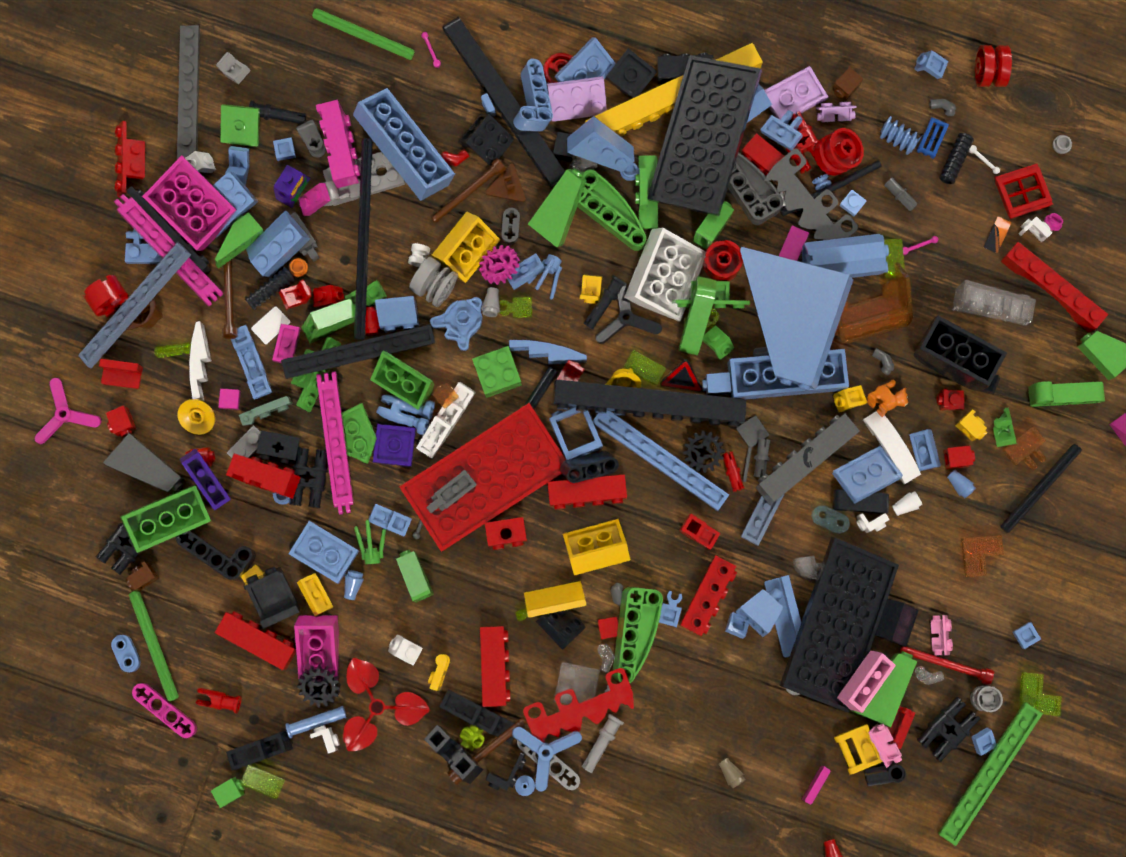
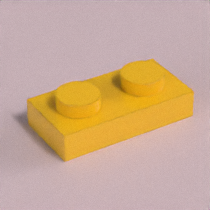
M316 573L297 582L314 616L333 608Z

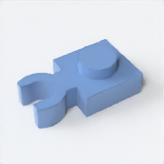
M669 591L667 594L669 602L668 604L662 603L659 623L677 627L682 608L676 606L681 601L682 594L678 595L677 600H673L671 598L672 591Z

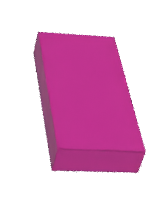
M791 226L779 257L797 261L809 232Z
M821 765L802 798L803 801L810 805L813 803L831 772L828 768Z

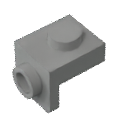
M229 52L216 64L226 77L237 84L251 71Z

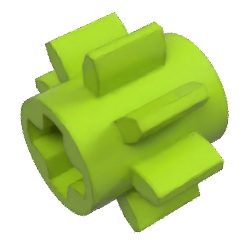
M472 724L470 727H465L460 734V738L463 740L461 745L471 751L474 748L481 747L484 742V737L481 735L483 730Z

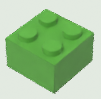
M509 346L472 359L486 398L522 386Z

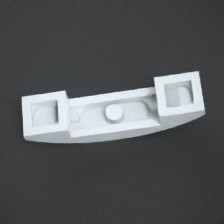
M876 411L863 419L872 435L876 436L887 455L903 474L901 478L903 484L921 475L907 446L886 416L881 417Z

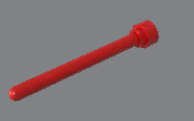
M902 646L900 648L901 652L911 654L915 658L977 677L983 684L991 685L994 670L988 668L978 670L909 647Z

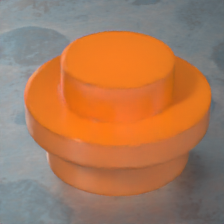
M296 258L290 262L289 271L295 277H302L307 273L308 265L305 260Z

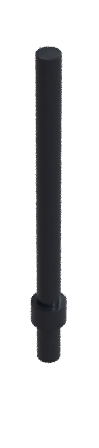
M878 160L812 193L811 196L815 199L826 189L833 192L882 167L881 162ZM785 207L780 210V213L784 217L803 208L788 211Z

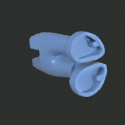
M382 395L381 401L391 405V409L378 407L377 414L385 419L407 425L408 427L414 426L418 434H425L429 427V420H431L434 412L435 402L427 401L424 406L417 410L397 396ZM401 411H406V412H410V413L415 414V415H420V416H422V417H424V418H420V419H419V418H416L415 416L407 415V414H405V413H402Z

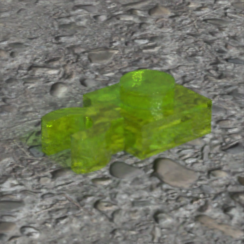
M532 297L513 298V303H509L506 300L499 301L500 305L507 306L505 311H500L502 316L513 312V318L532 317Z

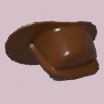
M154 299L149 302L126 330H133L138 327L150 329L156 325L158 320L163 318V314L155 305Z

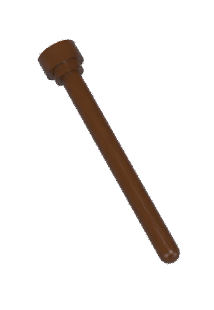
M498 158L495 159L486 173L434 214L432 221L438 222L491 177L505 172L506 168Z
M230 260L224 264L226 324L222 328V337L225 339H235L238 337V328H236L233 322L232 270Z
M526 718L519 719L472 758L477 763L510 738L515 727L525 726L527 724ZM453 769L447 772L450 779L456 785L462 781Z

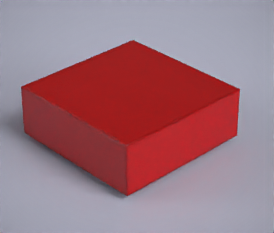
M617 617L598 620L601 639L617 637Z

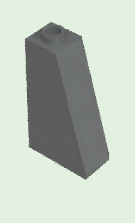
M128 434L103 462L111 468L171 494L178 492L184 485L185 479L131 434Z

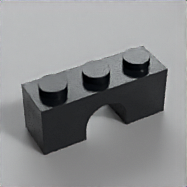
M437 725L425 737L424 740L450 764L453 771L463 781L471 784L484 770L441 726Z

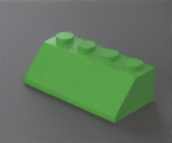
M192 485L120 516L137 553L211 521L196 485Z

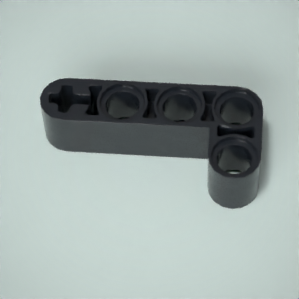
M192 531L176 536V542L182 548L229 580H240L241 576L247 572L256 558L255 551L246 546L239 547L230 558ZM184 536H188V538L195 543L191 544L185 542L186 540L184 539ZM201 545L206 546V552L203 555H200L198 551ZM247 550L249 552V558L243 561L241 558V554L243 551ZM220 555L222 563L216 566L214 559ZM236 566L238 569V573L236 576L232 577L230 575V569Z

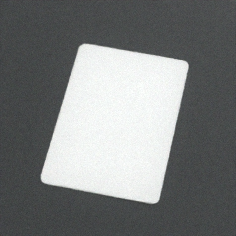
M275 306L251 330L264 344H267L279 333L280 325H288L290 320Z

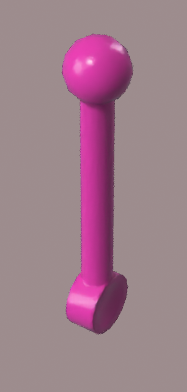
M423 32L421 37L425 39L434 60L433 65L439 68L441 63L435 56L428 39L429 35L427 32Z
M933 236L930 240L909 248L903 247L901 254L907 255L911 250L930 243H937L938 237Z

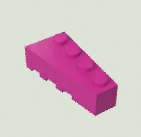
M338 100L316 105L317 112H319L322 118L319 121L325 138H327L323 139L327 153L331 154V156H328V162L333 182L337 188L358 184V176L361 173L358 164L356 165L355 159H358L356 149L352 147L354 136L352 131H349V126H351L349 115H345Z

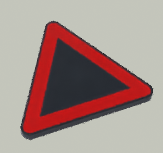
M684 359L660 382L661 386L699 392L702 390L687 359Z

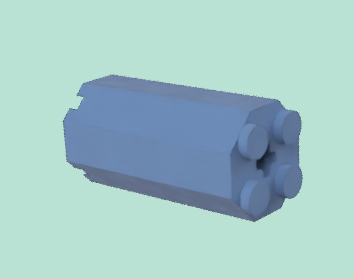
M880 234L806 242L802 246V263L849 274L852 278L888 272L886 256H889V248L887 244L884 245V237Z

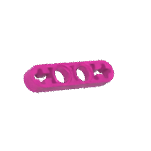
M145 683L134 686L132 690L133 698L183 738L195 735L197 731L195 722L156 690ZM145 688V694H147L148 696H151L153 694L154 696H152L149 700L145 696L139 697L138 695L140 694V692L138 691V689ZM155 699H159L162 702V707L159 710H155L152 707V702ZM170 711H174L177 714L175 722H169L167 719V714ZM183 718L184 720L181 723L185 726L190 724L191 733H184V727L181 725L176 727L175 725Z

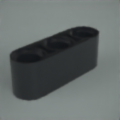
M601 451L564 461L560 466V472L569 482L577 483L612 474L617 471L619 463L609 452Z
M833 490L832 510L888 514L889 494L875 492L854 504L845 490Z

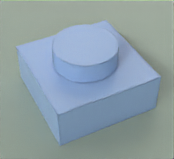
M851 190L839 206L854 217L866 203V200Z

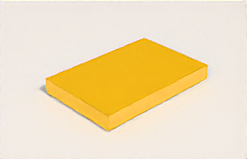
M581 581L524 593L529 618L586 605Z

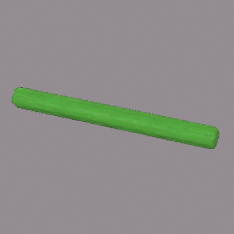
M316 8L312 14L313 18L406 59L411 60L415 52L413 49Z
M133 591L129 593V598L168 701L176 700L179 696L140 591Z

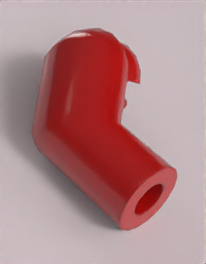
M465 149L457 155L447 151L441 153V157L451 166H458L470 157Z

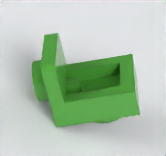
M716 325L703 337V342L716 353L719 359L728 355L734 348L730 338Z

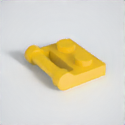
M443 654L436 657L435 661L438 666L435 672H431L428 683L431 684L430 689L436 691L441 689L450 664V657Z
M868 724L834 737L836 743L840 745L848 764L850 775L883 762L879 757L878 750L870 739ZM846 739H852L861 761L860 764L856 765Z

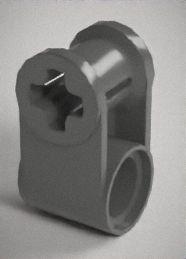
M313 119L296 127L310 154L313 157H322L326 152V147Z

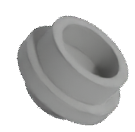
M1065 135L1057 136L1052 144L1053 149L1059 154L1067 153L1072 147L1071 139Z

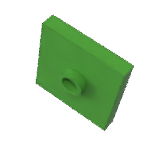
M222 104L221 143L259 146L260 108Z

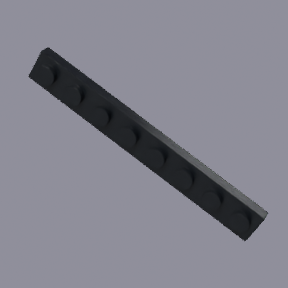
M430 324L283 359L281 363L285 379H290L380 357L383 350L389 354H394L435 344V339Z

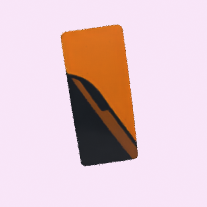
M997 217L984 248L998 253L1011 222Z

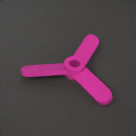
M58 378L51 379L50 389L56 411L55 416L36 434L35 441L38 444L45 443L63 423L72 422L90 427L101 425L102 421L99 416L69 409L61 380ZM66 411V416L62 418V413Z

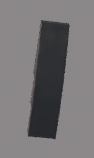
M449 689L439 706L496 737L514 724L510 720ZM513 735L506 742L512 744L515 739Z

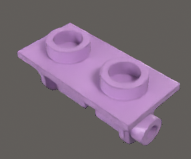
M840 102V106H832V103H821V107H816V109L820 110V113H817V121H835V114H838V121H851L855 119V111H852V108H856V106L851 105V102Z

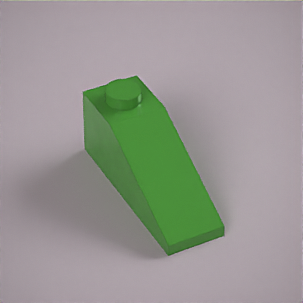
M249 212L246 215L237 217L215 258L218 269L247 249L263 233L262 227Z

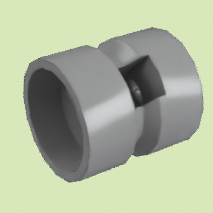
M979 686L972 691L970 701L973 707L979 711L994 712L1001 707L1003 697L1001 692L995 687Z

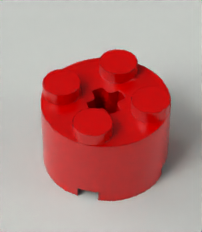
M729 240L712 243L707 249L703 260V269L707 276L716 281H730L734 279L743 264L739 246ZM725 259L726 263H720V260Z
M115 275L105 276L107 280L103 282L100 279L93 282L84 291L86 295H83V298L96 316L105 315L110 317L116 313L115 309L122 306L129 298L128 293Z

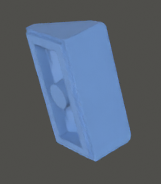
M927 429L909 434L919 471L940 467L941 464L932 430Z

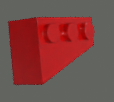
M235 453L233 454L226 476L293 499L301 478L294 474L295 470L284 467L282 470L278 468L279 465L271 462L264 464L262 463L263 460L255 457L250 459Z

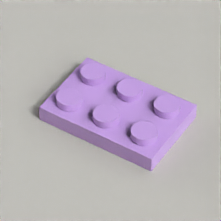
M603 76L547 84L553 112L552 121L596 116L607 111Z

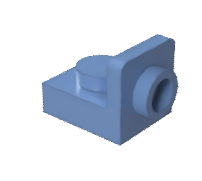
M931 50L918 56L915 70L917 72L925 70L939 79L942 78L948 61Z

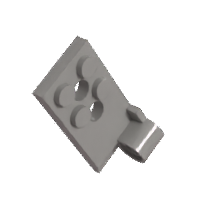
M382 152L372 154L371 195L405 185L404 179ZM361 158L355 159L356 165L358 164L361 173ZM330 167L323 170L326 180L325 184L331 200L324 206H336L360 198V180L358 184L337 188L333 182ZM381 167L387 170L383 176L376 174L377 170Z

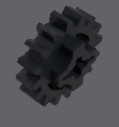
M702 431L701 436L698 433H694V439L688 438L691 443L684 445L688 448V451L683 452V454L688 455L685 461L692 462L689 466L690 468L697 466V472L701 468H703L704 473H707L708 468L711 471H715V465L721 466L719 460H725L721 456V453L726 452V450L721 449L724 442L718 443L720 437L716 436L713 438L712 432L708 436H706L705 431ZM705 439L702 444L695 445L698 441ZM713 443L717 448V453L714 452L712 449ZM706 448V450L709 451V453H712V455L708 454L702 457L703 454L700 453V451H698L697 449ZM692 451L695 452L698 457L696 461L693 458ZM714 459L710 464L704 465L707 460Z
M319 664L318 668L315 669L312 665L309 671L305 669L303 675H300L297 688L300 689L299 695H304V702L310 700V706L314 703H317V707H320L321 703L328 706L329 701L333 703L340 693L341 684L338 683L340 677H334L335 670L329 672V666L322 669L321 664Z

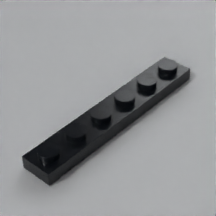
M131 186L126 191L175 243L179 242L191 254L189 258L206 275L212 271L208 267L210 262L203 255L199 257L195 253L197 250L189 242L186 244L183 240L184 237L176 230H173L170 224L142 197L144 193L140 189L136 191Z

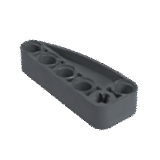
M738 152L728 189L750 222L760 225L780 212L784 200L770 181H764L766 176ZM733 181H740L742 186H735ZM750 196L753 201L746 202L743 197ZM774 201L778 204V207L773 208L769 203ZM755 212H760L762 214L761 217L759 215L756 216Z

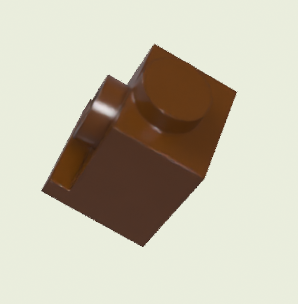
M144 561L141 563L143 567L138 566L130 572L131 575L125 581L131 590L141 591L159 579L150 562Z

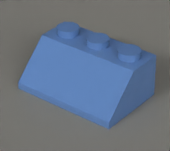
M284 211L246 251L250 262L260 274L272 277L311 238L291 215Z

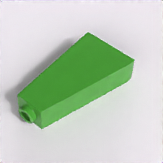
M576 168L574 170L567 169L528 223L529 226L556 247L562 246L567 237L587 181L583 178V173Z
M903 651L901 654L895 653L890 660L896 666L863 713L851 711L891 727L917 663L916 660L912 659L913 655Z

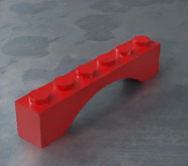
M1017 242L1000 261L1014 273L1032 281L1049 293L1066 309L1072 319L1090 333L1097 329L1108 316L1104 310L1021 243Z

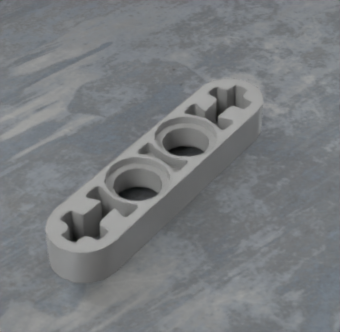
M517 740L518 747L538 764L535 752L533 751L530 754L528 751L531 749L527 746L523 747L522 743ZM554 754L550 760V766L552 763L558 762L561 764L562 770L560 773L555 774L549 769V774L566 789L575 790L580 784L578 774ZM565 769L569 770V772H567L566 775H568L570 778L573 776L576 777V785L571 784L570 786H568V780L564 776L562 780H560L558 777H560L564 773Z

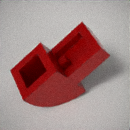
M691 513L688 514L679 530L686 537L709 550L712 549L720 535L718 531Z

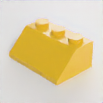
M466 212L433 252L432 256L443 267L450 268V272L458 273V278L466 283L480 266L479 262L484 261L482 256H487V250L492 251L500 239L478 216Z
M619 519L563 534L574 575L630 561L627 543Z

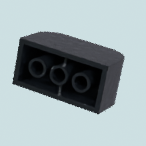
M938 315L931 321L913 355L920 363L952 381L974 391H983L990 386L1007 352Z

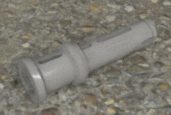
M608 714V720L604 727L600 728V735L581 766L582 768L593 773L609 742L616 738L614 735L620 725L624 724L623 721Z

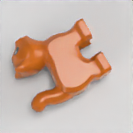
M895 380L878 386L874 392L868 394L867 403L872 408L876 406V403L880 404L877 413L881 417L885 416L887 411L894 409L896 406L905 407L908 405L906 388L898 391L895 395L890 391L896 384Z

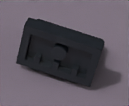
M480 114L458 143L463 147L471 148L491 166L495 159H499L514 141V138L490 114Z

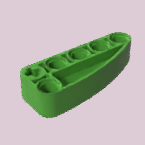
M585 171L583 178L587 179L590 177L595 182L592 184L585 183L582 197H580L577 207L632 250H642L646 243V235L631 207L619 192L596 171ZM590 203H596L598 205V208L590 209L588 205ZM610 214L613 219L606 221L603 216ZM625 226L628 230L626 232H620L618 230V227ZM634 237H639L642 239V242L640 244H636L633 242L632 239Z
M627 587L622 593L613 670L618 668L625 669L629 683L635 679L642 668L658 628L663 596L657 590ZM631 593L636 594L635 599L630 598ZM651 593L655 596L653 603H650L648 600ZM632 610L634 617L629 621L627 615ZM630 630L632 636L629 640H626L625 633ZM625 650H628L629 657L626 660H624L623 652ZM620 673L613 674L614 679L621 683L623 679H621Z

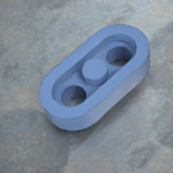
M127 635L116 636L112 640L111 647L120 668L125 672H135L140 667L141 660L132 639ZM120 641L124 643L123 648L118 646ZM128 659L132 661V664L130 666H127L126 661Z

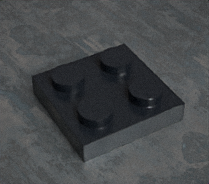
M628 48L605 79L627 97L633 99L640 95L657 71Z

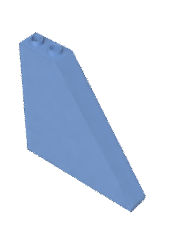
M741 247L742 259L775 376L780 379V383L791 386V383L798 385V388L809 391L810 388L816 390L853 283L852 277L849 274Z

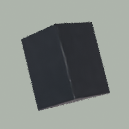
M887 599L875 636L907 647L919 610L905 603Z

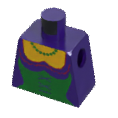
M287 165L273 187L276 200L293 208L310 178Z

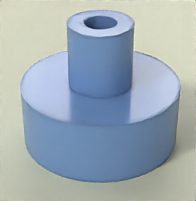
M528 775L520 776L515 783V789L520 795L528 796L534 791L535 782Z

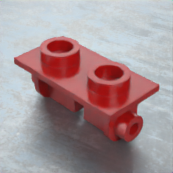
M899 706L892 726L888 727L893 737V740L888 742L889 745L896 743L898 749L902 748L915 712Z

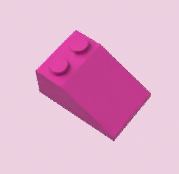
M299 616L294 625L298 677L300 678V675H303L305 669L309 671L312 665L317 669L319 664H321L322 669L329 666L328 671L335 670L334 677L338 676V616Z

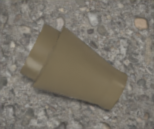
M729 758L718 764L728 786L731 785L733 789L746 780L743 776L745 774Z

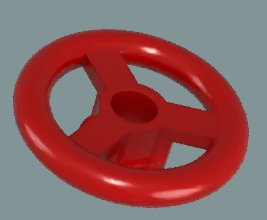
M567 53L551 55L543 66L545 80L548 83H556L549 76L548 69L554 70L557 74L559 72L558 69L563 68L568 63L564 59L570 61L573 56Z

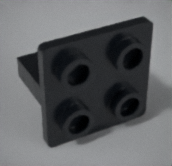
M569 609L541 615L536 621L562 650L586 628L581 620Z

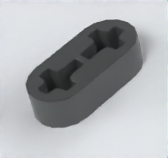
M508 208L503 213L502 240L509 245L516 243L519 237L520 214L515 208ZM510 213H514V216L517 217L513 218V224H509L510 221L507 217L510 216ZM509 228H512V233L515 235L511 239H508L505 235L509 233Z

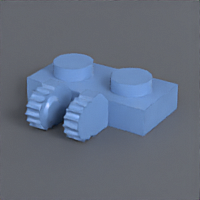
M788 110L781 120L771 115L760 130L767 137L792 151L803 137L802 133L797 131L803 118L798 116L790 126L787 125L793 116V112Z

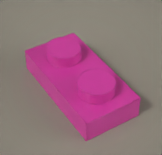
M325 183L317 184L299 198L303 216H310L331 201Z
M286 324L280 325L272 359L274 362L281 363L283 359L294 357L301 330L300 327Z

